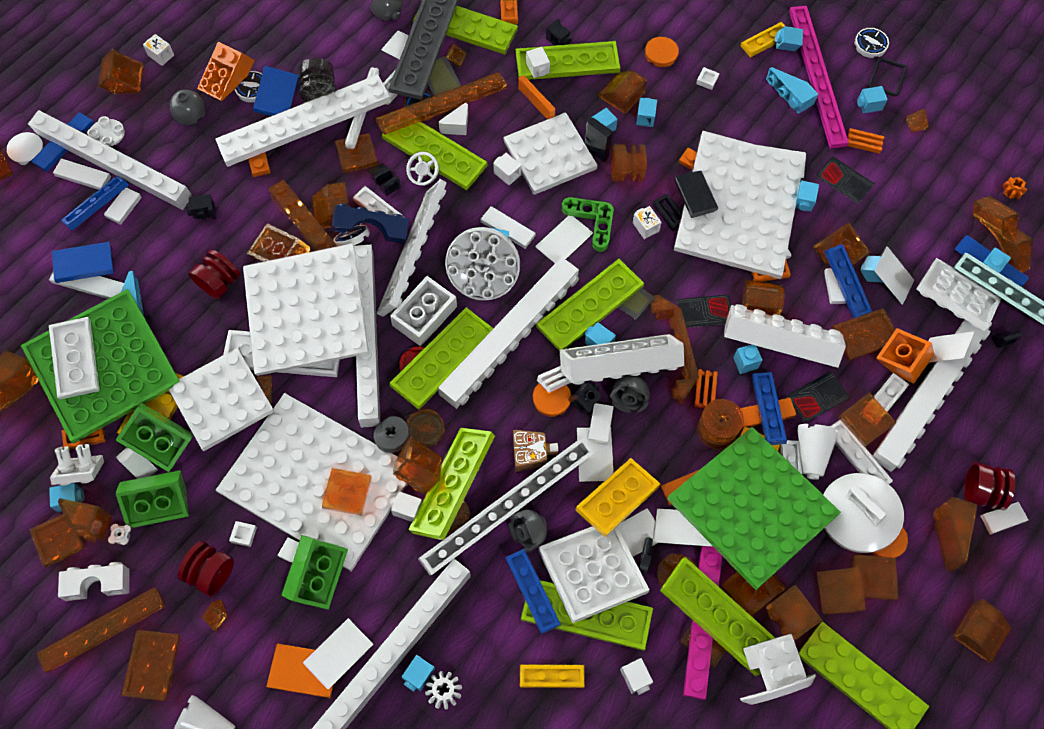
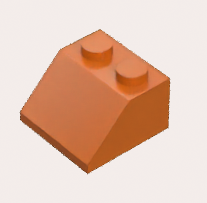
M897 328L876 359L892 373L914 384L933 357L934 350L931 342Z

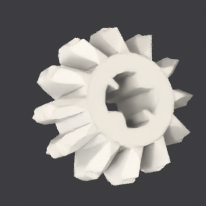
M440 671V679L437 680L436 676L432 675L431 678L434 684L426 683V686L432 690H427L425 694L426 696H432L428 700L430 704L437 700L435 707L439 709L441 703H443L444 709L447 710V702L450 701L455 706L456 702L453 697L461 698V694L455 691L461 690L462 686L455 685L459 681L458 677H454L450 681L452 677L451 672H448L446 678H444L443 672ZM444 685H447L449 692L441 696L438 690L439 687L443 688Z

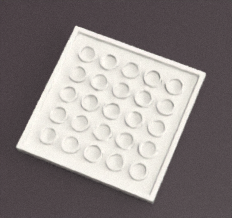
M354 244L243 266L255 375L259 376L369 354Z

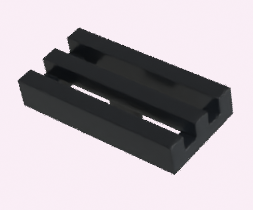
M666 194L653 201V207L671 231H674L676 227L679 228L682 212L670 196ZM664 200L668 203V205L671 207V209L668 208V206L665 204ZM672 210H673L674 213L677 215V217L680 219V221H678L677 218L674 216Z

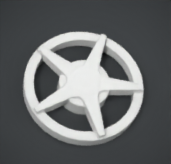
M427 152L414 154L407 163L406 171L408 178L420 186L432 183L439 172L436 158ZM421 155H427L432 160L426 163L422 160ZM418 157L419 162L415 167L410 168L413 160ZM433 163L435 164L434 175L430 172V166ZM410 171H416L419 175L418 181L412 178ZM429 175L432 177L426 182H421L423 176Z

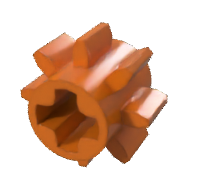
M1010 177L1002 186L1005 189L1003 194L1010 199H1019L1027 191V188H1025L1026 182L1020 177L1014 179Z

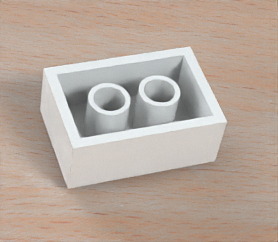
M426 276L390 315L392 326L419 346H422L457 307L456 296Z

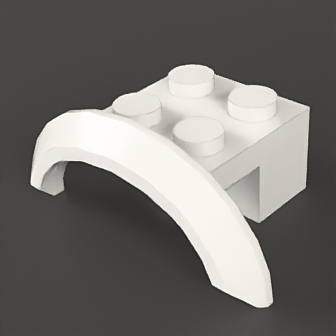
M792 634L743 648L750 670L760 669L767 691L740 698V700L751 705L812 685L816 676L815 674L806 676Z

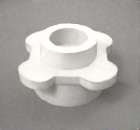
M113 524L110 528L111 536L108 538V542L111 544H127L130 538L131 527L129 525L119 526L118 524Z

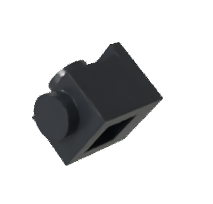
M560 19L546 27V39L554 46L569 45L571 43L570 32L561 25Z
M211 194L189 198V205H187L189 216H193L194 219H205L207 217L217 219L215 203Z
M585 382L577 388L568 400L581 413H589L602 395L598 392L600 388L595 383Z

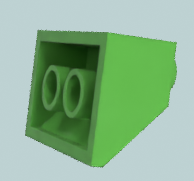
M141 403L116 438V441L169 472L194 435Z
M181 470L119 483L116 497L125 524L131 528L189 516L186 486Z
M301 535L281 596L294 602L329 610L348 548Z

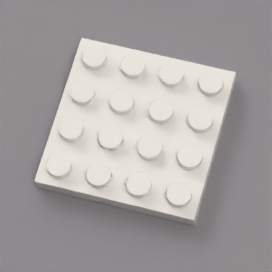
M566 112L503 137L504 143L513 159L521 164V173L534 195L597 169L595 160Z
M938 258L934 260L917 287L921 295L927 298L930 297L940 307L948 308L958 318H964L974 328L983 331L990 325L1001 300V297Z
M238 348L179 379V383L169 389L203 452L274 412Z
M592 526L538 548L572 623L649 593V588L617 527L604 537Z

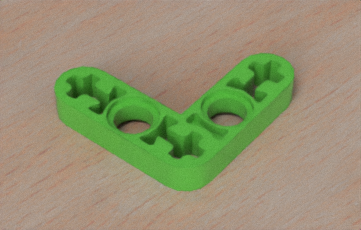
M572 197L565 198L562 202V212L565 215L596 220L592 246L598 252L605 251L609 245L614 211L613 206L607 202ZM568 204L572 205L571 209H568ZM585 206H590L592 208V211L585 212L582 208ZM604 209L607 210L606 218H603ZM606 224L608 228L606 230H600L598 228V225ZM600 236H603L602 245H599Z

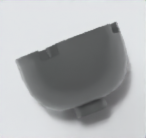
M373 0L369 10L381 21H394L401 15L400 11L402 10L403 2L402 0H378L377 2Z
M183 89L174 93L169 103L170 113L179 124L192 125L197 123L198 119L205 116L206 106L198 93L189 89Z
M626 375L615 382L610 398H612V404L621 411L630 413L631 409L641 412L649 404L650 390L642 378Z
M522 510L509 517L511 519V522L508 524L510 534L517 545L519 542L524 547L522 549H525L526 552H531L543 544L547 536V523L542 516L533 510Z

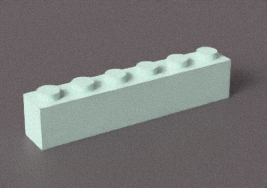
M964 253L955 265V269L1044 325V301L970 254Z

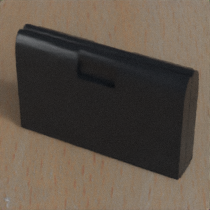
M590 117L587 119L584 144L590 153L603 162L609 158L613 131L595 118Z
M701 170L675 177V184L691 218L718 210L719 207Z

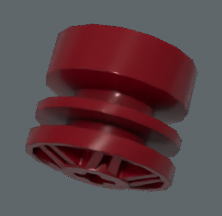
M209 250L207 256L202 258L205 266L196 264L188 275L205 293L215 299H220L228 290L224 283L233 285L234 280H237L241 274L225 256L215 250Z
M973 463L965 479V501L967 504L984 506L986 504L988 508L1005 511L1010 506L1015 492L1014 472L1007 468L994 467L992 469L990 465Z
M199 541L183 558L177 573L178 579L184 583L186 582L191 587L196 585L198 591L209 597L214 596L228 580L234 566V559L222 551L216 552V549L213 546H209L206 542Z

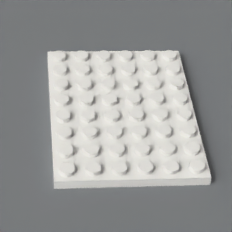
M702 131L692 172L702 171L719 208L715 212L691 218L684 204L674 251L781 279L804 158Z
M284 393L274 407V412L266 418L216 491L299 541L301 535H305L348 548L343 567L352 572L391 511L390 503L392 498L397 496L398 491H404L417 468L392 453L381 451L371 441Z

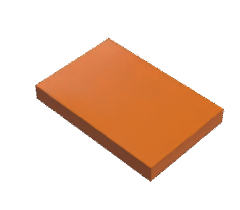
M283 644L276 645L267 688L331 698L334 684L327 689L303 664L315 650Z

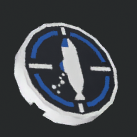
M865 28L857 34L854 45H856V50L861 55L874 58V56L880 57L886 52L889 40L881 30Z
M250 71L248 76L234 89L242 101L255 102L262 73Z
M366 225L355 226L349 234L339 233L333 241L336 247L348 244L356 245L364 240L363 237L365 235L368 237L370 231Z

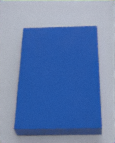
M264 66L253 111L274 116L289 110L299 75Z
M110 242L52 251L55 283L114 274Z

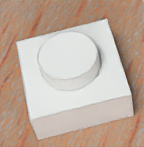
M703 68L696 84L712 90L719 77V73Z
M236 521L229 541L251 547L257 527Z

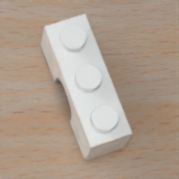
M113 562L109 566L101 567V565H90L88 569H80L78 567L67 568V571L59 572L58 597L65 601L87 599V590L95 581L101 582V592L107 596L128 594L129 568L121 562Z

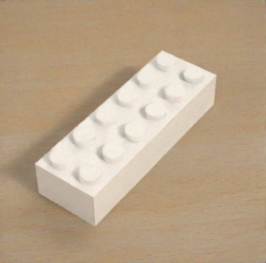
M736 304V306L731 305L725 324L724 337L834 367H839L846 347L843 335L837 330H823L822 327L815 324L808 326L796 319H792V321L786 320L781 315H767L762 310H748L746 306Z
M668 334L560 350L561 372L571 383L583 384L588 380L602 381L603 378L608 377L618 379L622 375L628 374L638 376L641 372L657 373L661 369L676 370L678 367L684 366V347L682 342Z

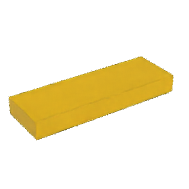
M780 22L743 41L741 47L751 58L774 46L777 43L775 42L776 33L785 25Z
M520 665V688H584V665Z

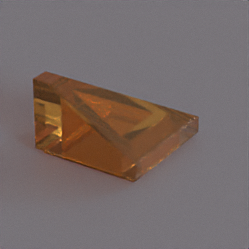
M453 43L449 47L446 57L460 67L467 53Z
M925 108L905 118L911 132L928 129Z
M220 599L212 602L201 617L214 632L219 629L228 616L223 602Z

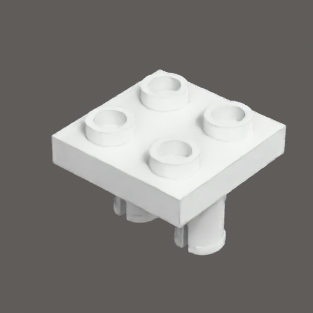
M85 444L84 447L79 445L75 448L78 458L70 457L69 447L64 446V450L63 447L55 449L59 465L50 477L51 484L64 486L74 482L89 483L93 481L104 463L103 455L91 456L89 444Z

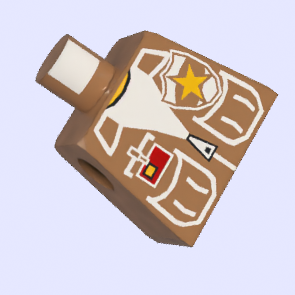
M513 430L515 472L542 467L547 463V455L558 454V443H546L545 433Z

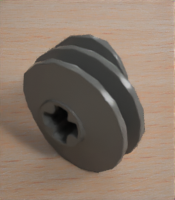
M396 416L388 417L374 431L375 444L381 451L386 453H395L402 450L407 445L410 437L406 422Z

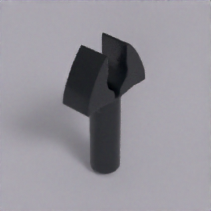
M650 537L645 538L642 555L637 563L643 575H645V571L647 572L651 561L650 552L653 539Z

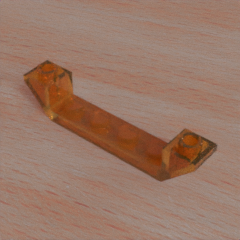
M654 295L653 302H651L652 314L655 313L656 320L669 318L670 326L675 331L674 338L683 343L684 368L682 373L684 379L677 380L674 388H672L673 399L677 400L678 405H682L696 385L699 375L681 308L660 295Z

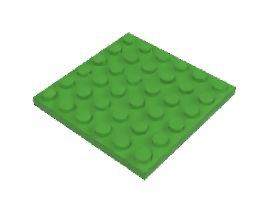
M128 289L68 320L71 321L89 317L91 320L100 391L61 400L58 399L50 332L47 331L21 345L69 440L73 444L134 411L141 403L146 404L168 392L169 389L180 382Z
M753 427L730 444L667 498L755 590L761 587L841 513Z

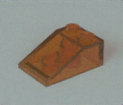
M267 223L247 251V254L260 262H266L309 253L313 250L301 239Z
M6 350L0 356V411L30 391L32 386L38 381L30 362L26 358Z
M955 497L944 502L939 508L937 507L933 516L936 519L934 527L946 569L949 572L967 563L977 504Z

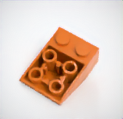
M218 42L197 89L223 101L248 76L255 60Z

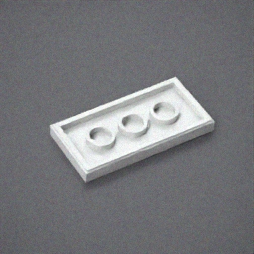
M85 317L49 325L57 398L61 400L100 391L90 318Z

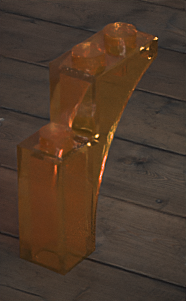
M991 196L974 201L973 217L992 232L1003 252L1011 257L1008 263L1020 272L1029 270L1033 238L1018 230L1019 213Z

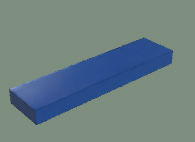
M79 112L67 125L85 134L95 123L92 119ZM50 141L31 162L47 172L68 150Z
M116 176L61 220L62 223L73 231L129 186V184L121 177Z
M968 235L955 248L960 254L964 255L966 252L982 263L991 253L990 250ZM1009 263L1000 272L1001 275L1020 287L1029 279L1028 276Z
M841 244L824 251L853 320L871 313V307L844 245Z
M772 372L754 373L752 380L765 440L771 445L786 444L787 438Z
M525 549L505 557L541 635L559 627L561 624Z

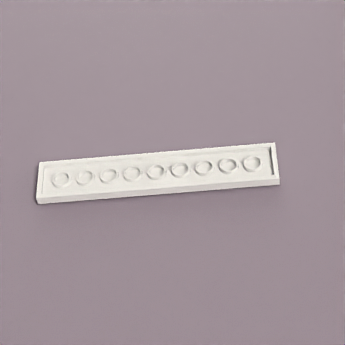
M375 75L218 137L216 141L227 167L389 103L391 99L380 77Z

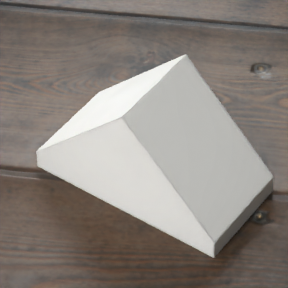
M464 103L439 121V129L442 134L466 135L468 104Z
M127 447L116 456L137 479L152 476L158 470L148 459Z

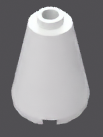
M808 424L798 425L802 470L808 479L819 480V476H824L839 430H836V428L816 424L808 428Z
M191 695L188 700V707L183 709L174 729H235L236 726L198 697Z

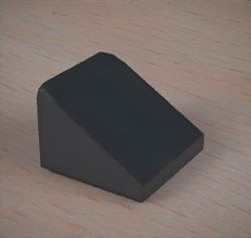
M384 163L368 170L376 185L392 177L391 170Z
M396 176L379 187L388 196L401 187L400 179Z
M1006 331L992 335L991 338L996 347L1001 348L1014 344L1022 335L1018 332Z

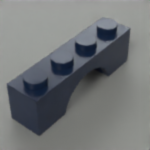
M341 203L335 205L333 209L330 231L349 234L356 225L369 223L376 226L382 232L385 241L403 244L407 236L409 218H404L401 214L388 215L386 212L379 210L372 212L364 207L351 208L348 204Z

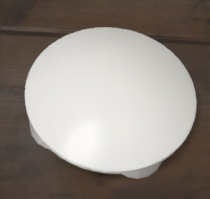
M103 116L92 125L87 134L91 138L111 147L123 139L125 130L119 121Z
M21 133L9 141L7 154L20 165H26L43 149V142L34 133Z

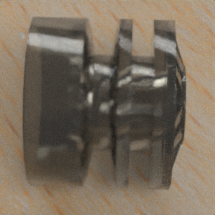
M312 58L303 61L299 65V94L304 102L336 92L334 68L329 61Z

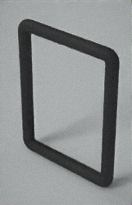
M879 57L868 86L869 88L877 87L872 85L880 61L904 68L896 93L884 89L886 94L898 96L908 67L904 64Z

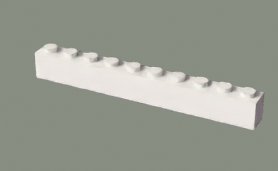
M39 110L28 123L38 135L181 210L185 208L189 198L192 197L186 186Z
M372 245L355 246L369 347V354L356 356L358 420L361 428L376 427L380 424L374 254Z
M561 257L438 387L439 395L456 409L460 405H464L468 401L469 395L473 391L476 392L482 385V381L493 374L494 368L505 361L507 354L518 347L519 341L530 334L531 328L543 319V315L554 308L555 302L566 295L567 289L570 286L573 287L578 282L579 269Z
M964 319L955 334L975 331L965 357L935 362L872 455L881 466L890 472L896 467L901 468L906 461L904 455L906 452L910 454L916 446L913 443L916 438L920 439L926 430L923 428L926 423L929 425L935 417L933 414L934 410H939L945 400L942 398L944 395L948 396L953 390L954 386L952 383L954 381L957 382L964 372L961 369L963 367L966 368L973 359L970 357L971 354H976L982 345L979 342L981 339L985 340L991 332L988 329L992 323L983 331L974 328L969 321Z
M583 437L418 558V560L429 575L434 574L595 452Z
M455 559L449 563L312 729H346L471 577L470 571Z

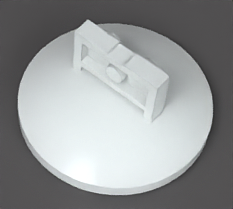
M477 227L462 232L453 240L446 254L445 266L451 283L462 294L476 300H493L503 296L514 286L520 271V258L516 247L507 236L491 228Z
M863 473L848 474L832 482L823 494L841 511L839 516L824 529L835 543L847 550L858 553L877 552L889 546L902 529L904 510L901 500L895 490L878 477Z

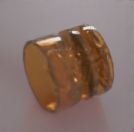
M613 144L611 159L612 181L625 182L626 175L629 174L631 182H634L637 174L638 182H643L647 170L645 145L639 144L638 151L636 152V145L632 144L630 152H627L625 144Z
M716 399L709 402L704 408L697 424L699 438L705 445L714 449L728 447L735 441L744 423L743 413L739 406L726 399Z

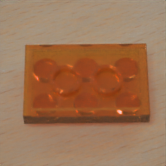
M884 309L842 322L831 328L841 332L846 345L844 354L848 361L883 349L895 331Z
M137 630L121 696L167 701L181 639L179 634Z

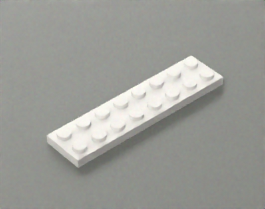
M440 179L426 192L376 314L384 317L400 306L402 302L400 297L409 285V282H407L408 277L415 270L413 265L415 260L417 261L421 255V245H424L427 240V230L434 223L432 218L440 208L438 203L446 193L444 188L447 182Z

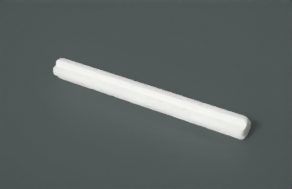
M370 68L367 79L379 75V69ZM366 112L354 116L345 141L346 148H355Z

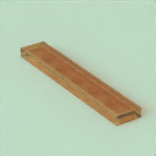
M154 587L36 653L44 672L48 673L165 607L158 589Z

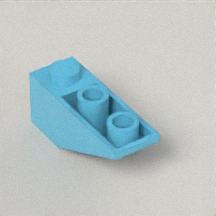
M773 67L769 69L766 80L798 114L815 104L818 93L808 82Z

